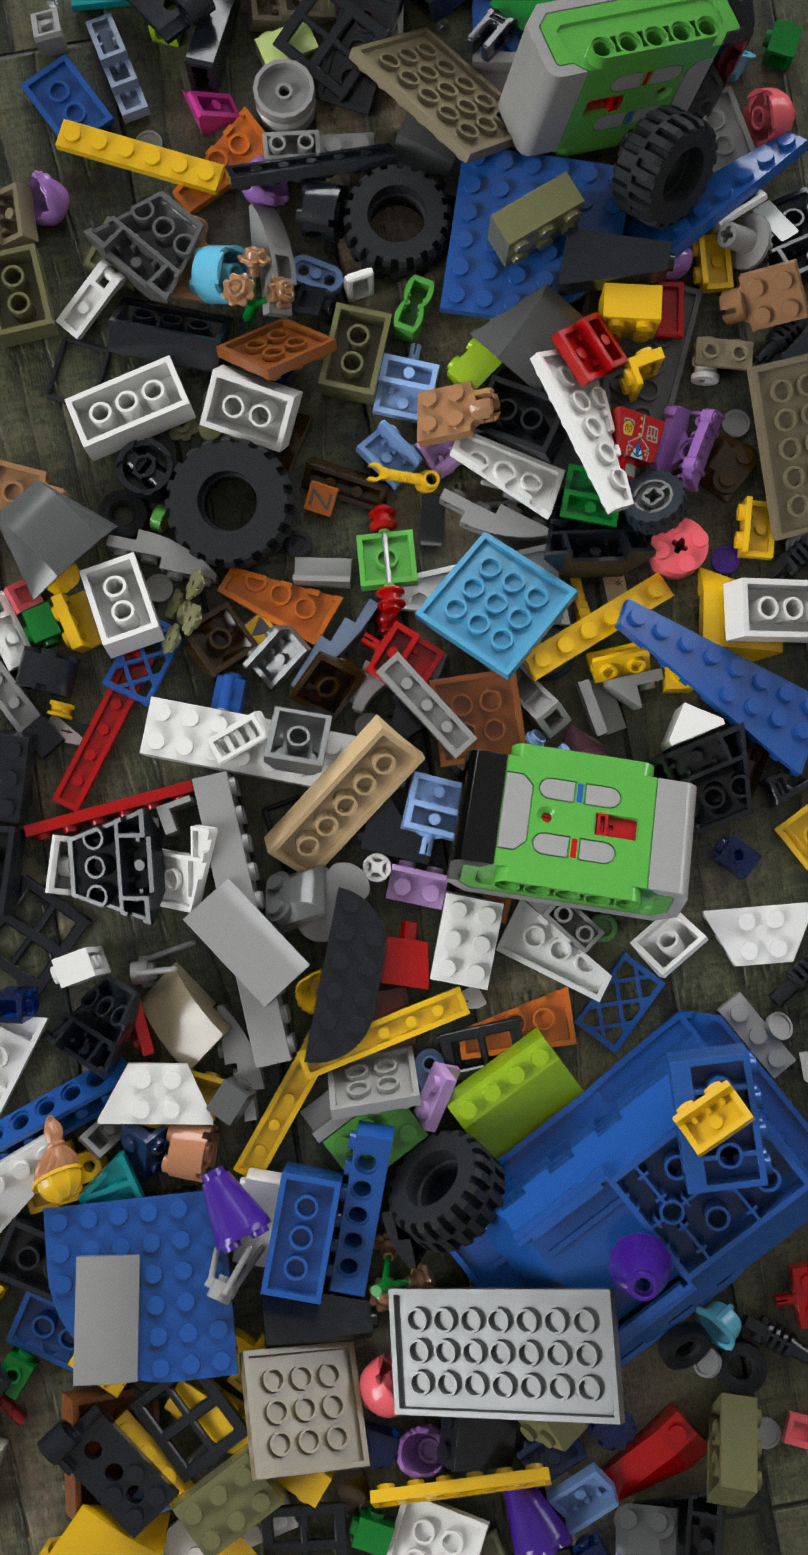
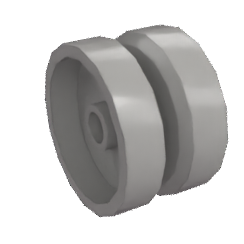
M285 58L272 60L262 66L255 76L253 92L258 118L263 126L271 132L302 131L307 129L314 120L317 109L313 77L307 68L295 60Z

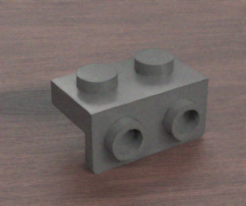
M275 625L266 632L264 641L248 652V658L242 664L245 669H254L270 689H277L312 651L291 625Z

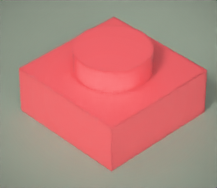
M24 579L3 589L16 615L44 602L41 595L33 601Z
M788 1410L781 1437L783 1443L808 1449V1415Z

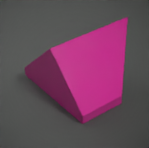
M181 89L203 137L221 130L229 124L232 125L239 117V111L231 94Z

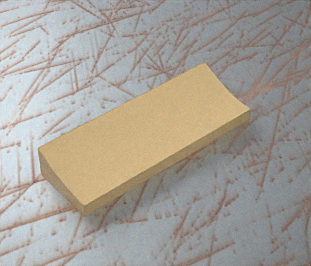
M376 714L264 837L267 852L297 872L318 865L326 866L424 761L425 756L423 752L404 739Z

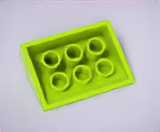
M536 1027L457 1085L452 1091L447 1107L463 1129L498 1159L584 1090Z

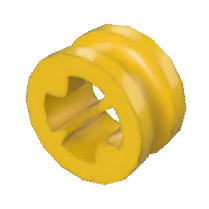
M50 700L49 704L52 707L50 710H47L48 715L72 720L73 717L70 712L75 710L74 705Z

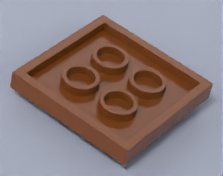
M283 317L220 344L216 348L219 358L237 365L248 372L259 375L266 380L273 381L280 379L287 372L302 369L309 362L324 359L327 354L337 350L335 338Z
M495 671L428 680L429 686L478 738L456 759L437 740L441 767L478 762L480 756L497 758L510 755L513 745L519 743L526 744L516 672L509 680Z

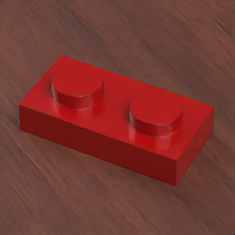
M140 998V1007L135 1023L137 1033L132 1034V1039L136 1052L142 1050L143 1056L155 1053Z

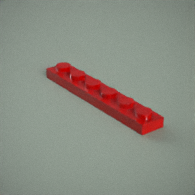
M137 650L126 653L124 656L125 661L142 657L141 652ZM153 658L148 660L151 670L156 662ZM144 662L128 667L132 681L149 676ZM124 668L117 670L111 682L118 685L128 682ZM145 683L134 686L137 694H140ZM110 688L107 689L52 798L53 801L75 812L82 809L136 702L135 700Z
M192 780L25 825L23 826L27 838H35L36 842L51 839L54 832L62 830L64 834L81 830L80 825L91 823L92 827L108 823L109 817L116 815L123 817L141 808L146 807L148 811L157 810L156 807L163 805V802L195 794Z

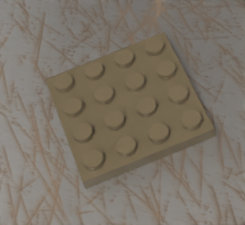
M354 1341L246 1350L239 1353L252 1482L370 1466Z

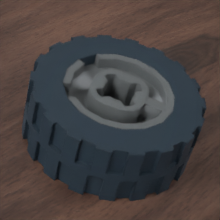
M649 470L646 473L638 474L634 480L629 481L634 504L625 509L624 514L628 524L635 531H640L645 535H658L659 533H667L672 528L675 529L679 522L683 521L684 515L688 510V502L684 485L677 476L672 475L669 471Z

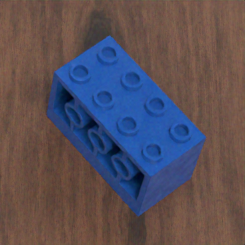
M743 1043L665 1052L674 1116L677 1114L676 1110L683 1103L689 1100L695 1102L705 1095L704 1090L709 1085L718 1080H722V1082L728 1080L756 1119L701 1158L697 1155L681 1129L676 1125L683 1179L688 1195L768 1185L767 1175L773 1174L770 1155L767 1154L766 1148L762 1144V1142L768 1141L765 1122L762 1121L761 1115H758L757 1110L763 1109L761 1091L757 1089L756 1083L753 1082V1076H758L756 1057L752 1055V1051H748ZM727 1146H731V1147H732V1148H731L730 1150H728V1151H725V1152L722 1151V1149H724V1148L727 1147Z
M287 1161L281 1175L260 1294L321 1304L344 1171Z

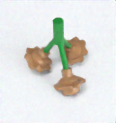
M246 247L245 253L238 255L237 259L248 267V274L238 275L231 273L229 276L230 280L226 279L223 281L224 291L222 297L228 300L230 306H246L243 320L251 323L254 320L257 307L267 302L276 303L278 309L283 307L290 309L292 306L291 302L295 300L293 284L285 280L283 276L279 278L272 276L270 278L271 283L267 285L269 292L266 293L265 297L257 299L255 297L256 280L259 277L260 268L272 263V259L266 255L265 249L262 247Z
M384 1231L383 1234H376L373 1248L378 1250V1255L383 1256L385 1262L382 1278H376L375 1285H371L368 1289L371 1295L369 1300L371 1306H376L378 1312L389 1310L388 1290L393 1287L435 1286L434 1272L429 1269L427 1264H423L421 1261L417 1268L411 1269L410 1276H406L402 1280H394L393 1277H389L391 1261L399 1254L395 1250L387 1231Z

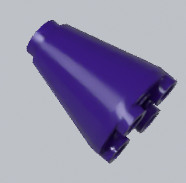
M223 1166L201 1177L204 1182L202 1189L214 1244L218 1252L223 1249L225 1254H228L242 1246L240 1240L249 1234L252 1239H255L269 1231L267 1224L272 1221L268 1214L229 1171H225Z
M641 1232L628 1234L617 1239L615 1246L610 1252L608 1261L610 1277L616 1287L639 1301H650L655 1298L670 1281L673 1270L671 1254L666 1248L665 1243L653 1235Z
M533 1487L504 1491L514 1555H555L558 1553L557 1549L573 1543L568 1528L539 1489Z

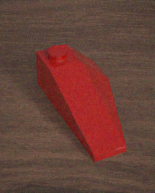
M671 1401L619 1450L601 1470L614 1482L618 1501L693 1467L707 1453L708 1440Z

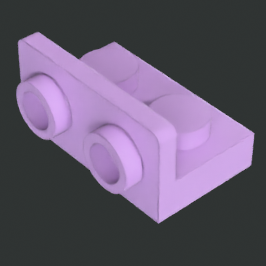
M399 860L398 865L392 864L385 898L442 910L447 887V875H443L444 869L427 866V871L415 869L416 863Z

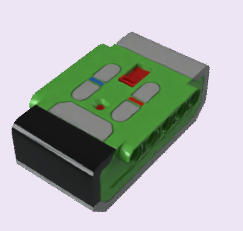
M556 0L540 3L535 6L525 25L497 108L509 134L513 138L512 141L516 149L525 156L553 152L557 156L568 157L618 146L629 129L634 130L636 128L635 124L640 119H644L649 111L660 106L675 105L701 119L706 115L709 117L750 42L754 29L740 0Z
M525 743L513 745L510 755L483 750L467 751L461 776L446 881L467 892L651 921L675 918L688 900L697 787L688 782L654 777L653 765L622 758Z

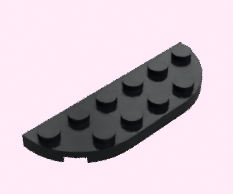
M341 887L337 891L304 1062L323 1063L336 1060L352 1051L363 1040L373 1020L386 952V937L382 922L376 911L365 899Z

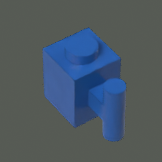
M226 672L224 676L217 675L211 708L242 714L248 683L246 680H242V675L232 672Z

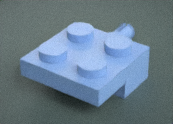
M415 343L410 344L408 358L384 353L372 410L373 414L417 423L418 392L436 389L440 369L438 364L419 361L422 349L420 344H417L416 351Z
M417 771L413 772L400 829L416 832L423 837L419 854L431 856L433 842L436 839L457 840L464 788H470L471 785Z

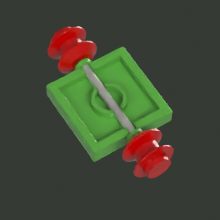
M381 504L375 506L368 514L369 518L373 520L370 523V529L376 533L356 535L362 592L378 590L376 596L382 600L378 602L377 608L385 614H397L406 606L405 600L400 599L405 594L404 589L401 587L418 585L413 529L393 531L398 526L397 521L393 519L396 517L397 512L389 505Z

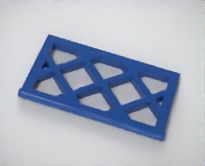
M158 619L161 628H163V634H167L168 628L173 625ZM182 639L178 648L167 655L163 654V641H160L161 651L146 655L144 648H140L142 657L125 661V654L117 656L102 685L148 707L151 696L154 697L183 642ZM165 656L166 661L160 672L153 674L148 660ZM144 662L149 676L132 681L128 667ZM124 668L128 682L120 685L111 682L116 671ZM151 681L152 687L146 698L136 693L134 686Z
M623 952L609 972L612 978L608 985L614 984L617 1001L600 1003L590 998L574 1020L575 1026L582 1028L614 1053L618 1051L666 984L628 956L626 952ZM625 961L633 966V977L618 979L617 971ZM651 979L657 984L649 996L642 997L640 980ZM635 981L638 998L621 1000L619 983ZM639 1002L640 1009L633 1019L625 1021L622 1004ZM618 1005L620 1022L604 1024L601 1008ZM590 1009H597L598 1026L589 1027L582 1022ZM621 1027L622 1034L614 1045L606 1040L605 1029Z

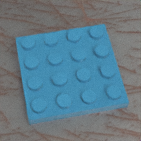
M484 531L416 611L415 618L509 680L574 601L578 590Z

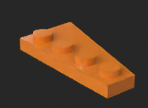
M244 106L239 112V117L232 125L229 124L222 132L223 136L214 146H210L205 152L203 159L222 164L225 168V166L248 163L260 154L264 156L262 133L265 131ZM225 171L217 196L177 185L172 194L184 209L190 214L195 215L231 189V186L226 178Z
M239 568L229 569L217 589L219 594L270 621L274 625H291L303 640L313 647L320 636L324 635L344 601V597L325 594L312 588L307 589L296 586L290 582L278 581L265 575Z
M568 986L464 1027L468 1028L520 1017L522 1019L520 1027L523 1037L537 1027L551 1047L577 1044ZM510 1031L485 1036L489 1056L500 1055L512 1046ZM477 1038L459 1042L461 1060L481 1058Z

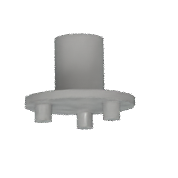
M755 212L746 213L738 218L735 223L731 221L725 222L717 233L718 244L731 251L732 267L741 271L751 270L759 265L766 257L767 252L773 247L770 223L765 216Z

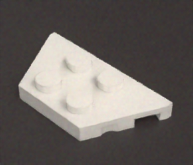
M808 902L702 911V916L707 920L715 933L716 939L725 949L726 955L733 966L793 962L808 924Z
M0 1017V1117L49 1021L47 1017Z
M128 1062L98 1117V1124L213 1125V1117L206 1109V1102L188 1063Z

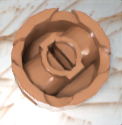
M171 1124L166 1137L170 1145L168 1154L164 1155L162 1161V1171L168 1172V1175L172 1177L204 1183L201 1177L207 1174L208 1167L214 1168L217 1157L219 1133L214 1131L219 1129L218 1125Z

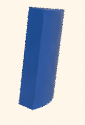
M26 1291L5 1342L73 1372V1368L67 1364L74 1355V1339L62 1323L54 1303Z

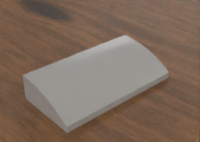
M229 878L183 919L264 1007L273 1001L310 965Z
M140 1254L80 1255L76 1257L73 1386L138 1382Z

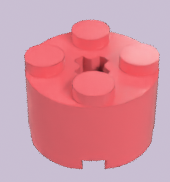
M684 518L675 529L672 528L667 533L652 535L648 542V546L652 545L656 550V554L648 559L652 570L655 573L659 572L662 578L667 580H679L692 575L706 559L709 548L708 534L695 521ZM675 545L681 547L679 554L674 552Z

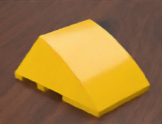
M699 567V635L751 662L782 654L783 642L726 641L723 584L735 579Z
M83 1504L48 1555H163L170 1511L160 1513L133 1538L103 1505Z

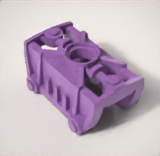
M666 406L663 412L665 426L655 459L651 465H648L649 470H662L672 473L679 468L682 472L676 476L683 483L685 491L698 492V484L701 477L705 475V465L713 443L719 437L718 430L725 417L723 413L716 409L706 408L702 412H691L682 406ZM693 418L698 428L691 433L689 438L687 429Z

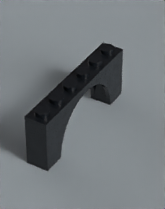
M393 692L390 704H394L395 709L393 716L387 715L386 723L408 741L416 734L427 730V728ZM390 796L369 818L366 827L362 826L359 829L357 842L362 843L361 850L428 866L430 856L419 854L423 837L416 832L400 829L403 817L398 812Z

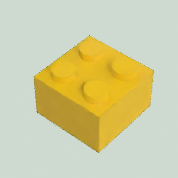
M604 283L598 302V312L611 333L617 335L615 339L632 338L634 342L653 340L661 321L663 286Z

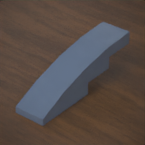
M111 12L86 21V27L125 124L150 115L148 104Z
M369 599L356 622L345 617L331 641L320 636L292 682V687L296 685L319 651L342 658L363 635L375 618L376 612L379 610L377 608L378 603Z

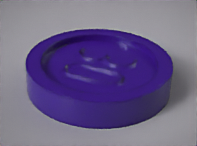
M721 546L712 553L710 562L712 568L717 573L726 575L736 570L740 558L737 557V551L734 548Z

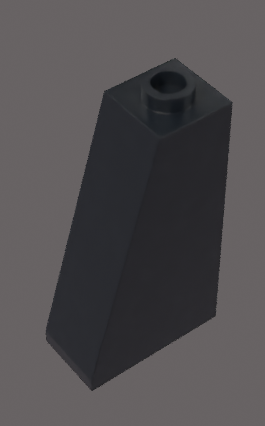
M213 0L216 10L196 25L184 61L192 90L219 93L241 4L240 0Z
M568 228L558 282V294L568 295L603 290L604 283L649 284L664 282L667 271L673 272L676 254L670 253L672 242Z
M260 1294L265 1349L371 1338L373 1329L378 1328L376 1310H371L369 1301L322 1294L321 1304L319 1305Z

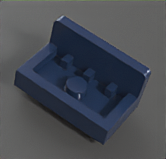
M121 1124V1151L125 1150L135 1174L144 1181H147L154 1174H159L162 1171L161 1166L164 1155L167 1154L166 1137L168 1128L161 1125L154 1132L149 1133L139 1124Z
M578 1438L565 1452L553 1447L547 1448L544 1444L537 1441L531 1442L527 1440L520 1445L521 1451L516 1454L524 1466L532 1463H542L543 1467H549L551 1481L589 1457Z

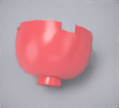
M770 87L757 88L748 94L746 99H751L748 107H743L742 115L755 147H760L791 131L795 120V110L791 99L786 93L778 88Z
M384 1354L373 1359L360 1376V1393L363 1406L382 1418L399 1416L395 1415L392 1355L385 1358Z

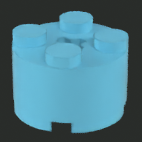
M208 245L197 248L194 252L192 277L189 281L190 290L196 293L205 303L228 304V300L222 297L224 291L223 281L226 279L230 280L229 276L231 273L238 275L248 274V267L237 259L238 255L245 253V249L238 245Z

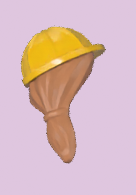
M49 1115L44 1125V1135L48 1147L35 1168L34 1183L31 1188L34 1194H40L45 1200L60 1203L74 1197L79 1191L83 1167L79 1164V1157L75 1151L65 1144L61 1124L55 1117Z

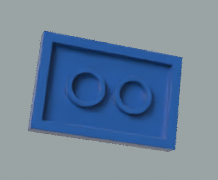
M66 54L20 85L23 92L57 137L63 119L104 131L115 124L112 115Z

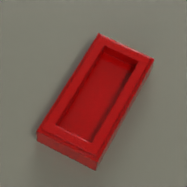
M657 282L655 285L663 286L662 315L654 335V340H682L684 337V282Z

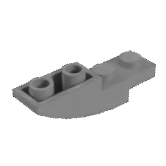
M318 130L262 133L264 160L375 145L374 132L319 135Z
M250 204L251 246L264 248L266 255L272 259V263L260 268L263 298L269 292L267 285L271 283L270 278L272 276L277 278L283 276L285 280L296 286V270L290 241L276 209ZM267 302L262 304L264 316L279 318L292 316V306L290 309L284 307L278 309L276 303Z
M444 488L439 498V504L463 515L459 526L473 533L482 535L485 531L496 539L516 542L547 539L548 523L538 517L533 516L530 519L522 515L523 511L512 504H507V506L500 504L495 514L491 512L492 508L481 501H477L475 504L466 499L467 495L455 488H452L451 491Z
M141 529L138 530L136 540L108 534L106 546L113 552V556L121 557L134 552L135 556L141 557L140 561L157 565L158 561H160L159 568L163 574H166V578L174 581H182L183 578L190 579L191 573L200 568L203 570L202 575L205 579L204 587H210L211 583L219 584V577L201 558L200 560L189 553V549L169 538Z
M525 901L584 954L605 933L580 909Z
M226 1004L217 1006V1012L233 1027L222 1038V1041L217 1044L219 1058H224L225 1065L237 1063V1068H233V1076H241L247 1079L252 1084L251 1088L255 1091L264 1089L267 1086L263 1067L256 1068L248 1031L237 1015ZM256 1095L244 1113L245 1122L259 1118Z

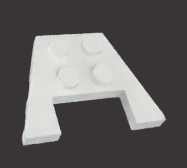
M152 817L159 828V818ZM204 825L191 826V854L163 849L165 893L160 905L161 907L190 913L202 902L218 828Z

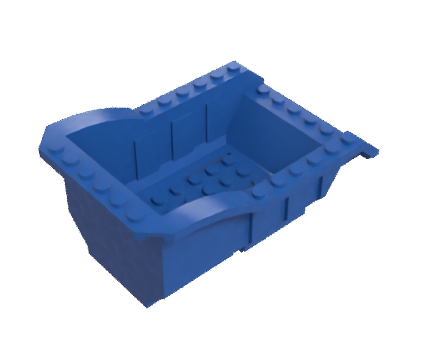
M679 1010L615 1062L589 1088L497 1159L505 1175V1194L501 1196L503 1204L501 1208L497 1206L492 1210L497 1217L492 1224H488L485 1228L486 1232L481 1237H475L472 1244L468 1246L462 1245L460 1250L450 1252V1254L476 1287L615 1288L617 1321H619L644 1301L636 1300L616 1287L610 1277L608 1261L615 1242L620 1237L640 1232L661 1239L671 1254L673 1270L670 1281L677 1275L681 1279L618 1327L622 1368L661 1338L668 1330L695 1312L697 1305L703 1306L733 1283L748 1266L808 1221V1123L757 1061L758 1076H753V1082L756 1083L757 1089H760L763 1109L757 1110L758 1115H761L762 1121L766 1125L768 1141L762 1142V1144L766 1148L767 1154L770 1155L773 1174L767 1175L768 1185L688 1195L683 1179L676 1124L672 1120L674 1109L665 1052L743 1042L721 1015ZM727 1146V1147H725L724 1149H722V1151H723V1152L728 1151V1150H730L732 1147H731V1146Z

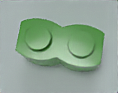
M416 274L409 279L404 291V301L398 306L394 315L395 338L410 344L415 343L419 339L423 331L424 318L429 314L433 306L434 281Z

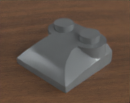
M275 706L264 753V762L276 770L304 775H315L322 772L332 716Z
M324 865L308 868L291 875L284 871H279L269 877L266 884V917L282 935L327 915L326 867Z
M619 1503L614 1516L616 1526L615 1555H677V1508Z

